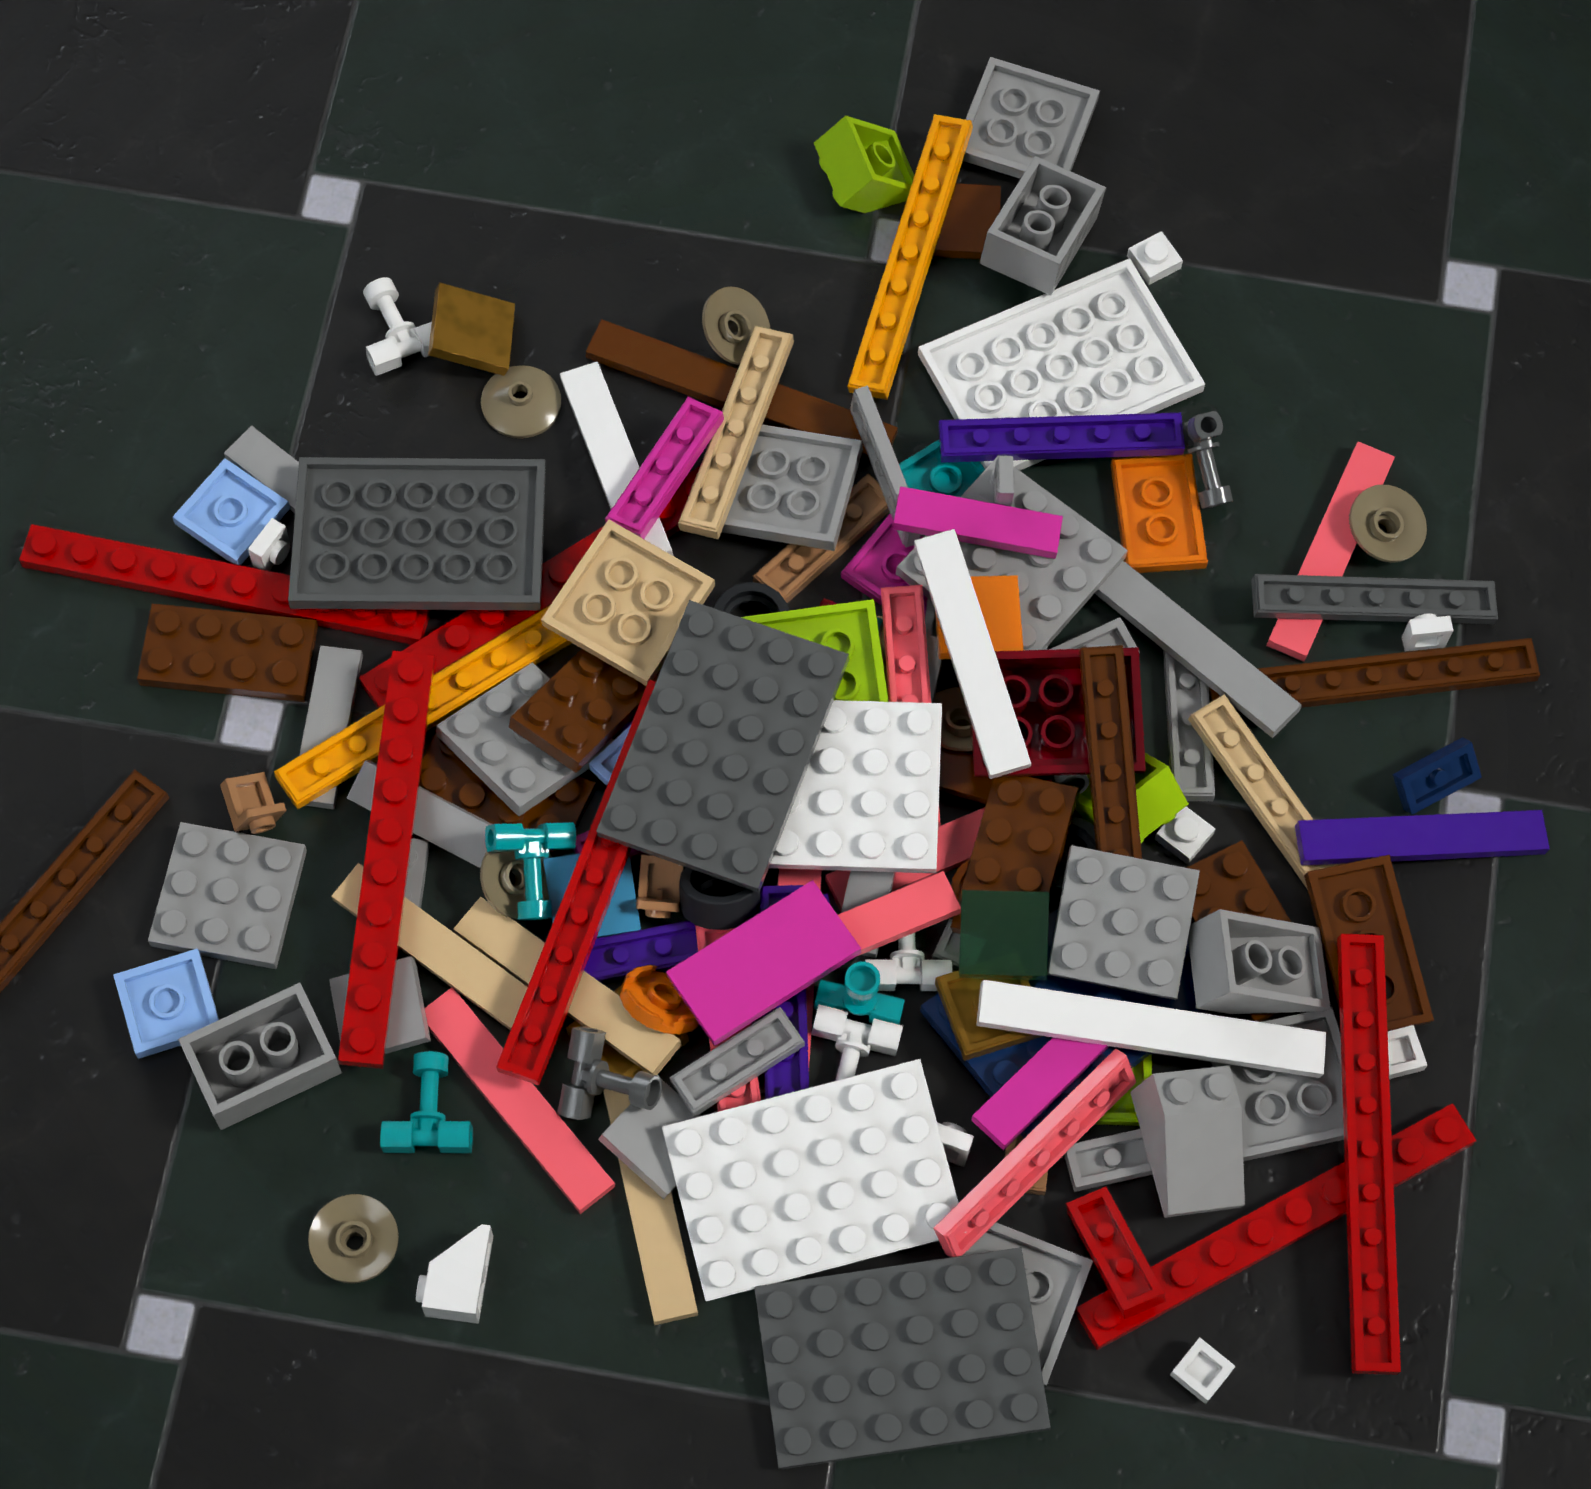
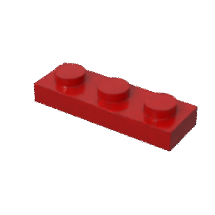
M1105 1186L1066 1203L1067 1213L1123 1318H1129L1165 1302V1293L1107 1187Z

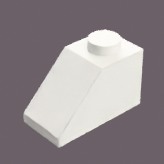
M481 1224L430 1261L427 1276H419L416 1302L422 1303L425 1317L479 1324L493 1241L490 1225Z

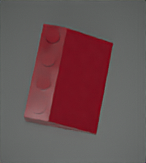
M1139 647L1123 648L1134 773H1145ZM1079 649L995 651L1031 761V767L999 777L1089 774ZM970 719L974 777H989Z

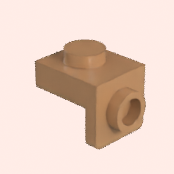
M265 772L227 778L220 784L235 832L250 829L252 834L269 831L276 826V822L287 811L284 803L274 804Z
M642 853L636 909H645V916L653 918H670L671 912H679V881L684 866Z

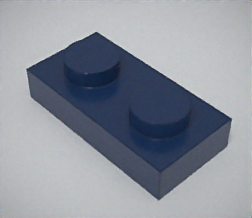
M1464 737L1393 774L1403 810L1411 815L1482 778L1473 744Z

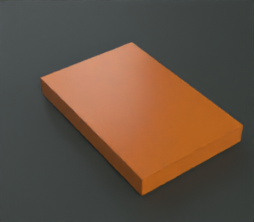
M1192 454L1112 459L1110 466L1121 546L1128 550L1123 561L1138 573L1206 569L1208 560Z

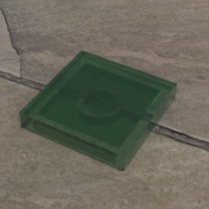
M962 890L959 978L1047 980L1049 892Z

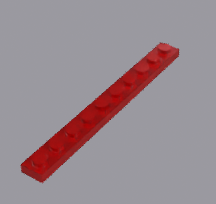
M700 467L688 473L659 516L667 538L680 531L678 522ZM603 527L542 564L541 610L552 604ZM467 610L402 651L435 655L433 673L435 675L539 611ZM391 658L359 677L360 684L377 708L382 707L386 702Z
M34 524L30 526L19 559L23 568L255 614L316 620L317 625L321 627L411 645L425 636L431 610L290 609L288 602L290 575Z
M392 650L339 1048V1065L383 1069L435 665V655Z
M649 679L496 1066L500 1073L540 1085L631 851L630 847L599 837L596 831L656 681Z
M1340 934L1337 938L1352 1373L1398 1375L1401 1372L1384 935Z
M1453 1103L1392 1136L1394 1188L1469 1148L1477 1141ZM1345 1162L1151 1266L1165 1293V1302L1124 1319L1111 1293L1107 1290L1076 1307L1074 1312L1096 1350L1346 1215Z

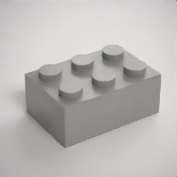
M1034 156L988 230L980 264L1051 296L1097 220L1106 187Z
M297 983L178 1039L220 1130L342 1073L336 1056L301 983Z

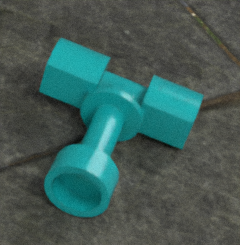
M574 822L544 823L538 825V828L524 829L522 823L486 826L485 844L487 852L514 851L515 860H523L526 901L517 902L518 920L553 918L552 900H543L541 859L549 858L550 850H569L576 847V828Z
M857 962L852 964L846 971L844 985L820 980L814 1010H817L820 1004L843 1011L848 1010L850 1013L858 1016L869 1015V1023H872L873 1019H878L900 1025L905 999L877 993L880 986V973L878 969L871 963Z
M432 1051L414 1054L413 1074L421 1077L420 1110L410 1114V1121H382L380 1147L383 1153H415V1146H438L441 1153H472L473 1127L471 1122L446 1121V1116L437 1112L439 1078L448 1075V1055Z

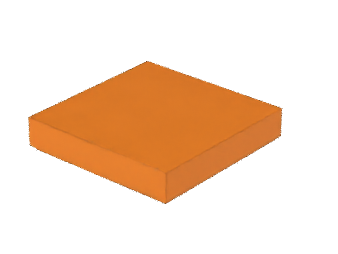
M1018 575L970 576L994 651L1024 650ZM935 611L938 658L951 659Z

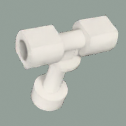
M383 277L370 282L364 288L363 295L371 309L381 311L390 328L385 335V340L366 346L367 359L374 374L377 376L401 367V358L419 351L423 357L430 356L428 351L432 322L419 327H415L413 322H404L394 303L398 299L399 293L392 280Z
M915 933L898 939V951L890 954V960L865 959V962L873 964L880 973L878 991H895L896 984H920V991H937L935 978L952 973V960H925L924 953L916 950Z
M819 1004L811 1035L836 1041L835 1048L842 1052L835 1080L838 1081L855 1076L859 1057L869 1056L870 1050L895 1056L903 1026L878 1019H873L872 1025L847 1019V1011Z

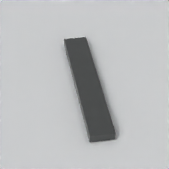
M1254 574L1251 579L1254 618L1409 622V620L1416 616L1430 613L1435 614L1437 617L1450 616L1452 623L1494 624L1498 620L1495 581Z

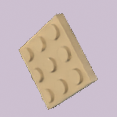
M608 519L542 617L541 623L547 629L647 686L649 679L653 680L665 662L689 600L704 604L715 587V580Z

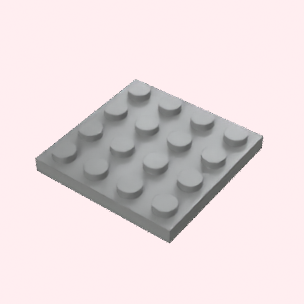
M999 455L961 496L962 498L994 503L993 475L996 459H998ZM1014 467V496L1011 507L1063 516L1056 558L1052 559L960 541L959 544L970 576L1018 575L1023 649L1045 650L1126 558L1128 550ZM914 547L897 566L896 575L909 585H922L923 595L931 599Z

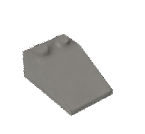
M1222 909L1190 924L1188 943L1196 1009L1227 1014L1325 1012L1331 1009L1319 927Z
M1230 1065L1156 1073L1134 1088L1130 1093L1164 1218L1243 1207L1245 1205L1242 1108Z

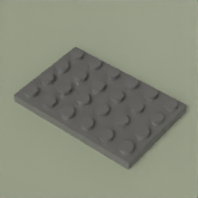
M299 457L288 597L290 609L541 611L546 484L545 459Z
M689 600L597 828V835L759 893L849 662V654Z
M1022 1247L754 1287L779 1470L1051 1430Z

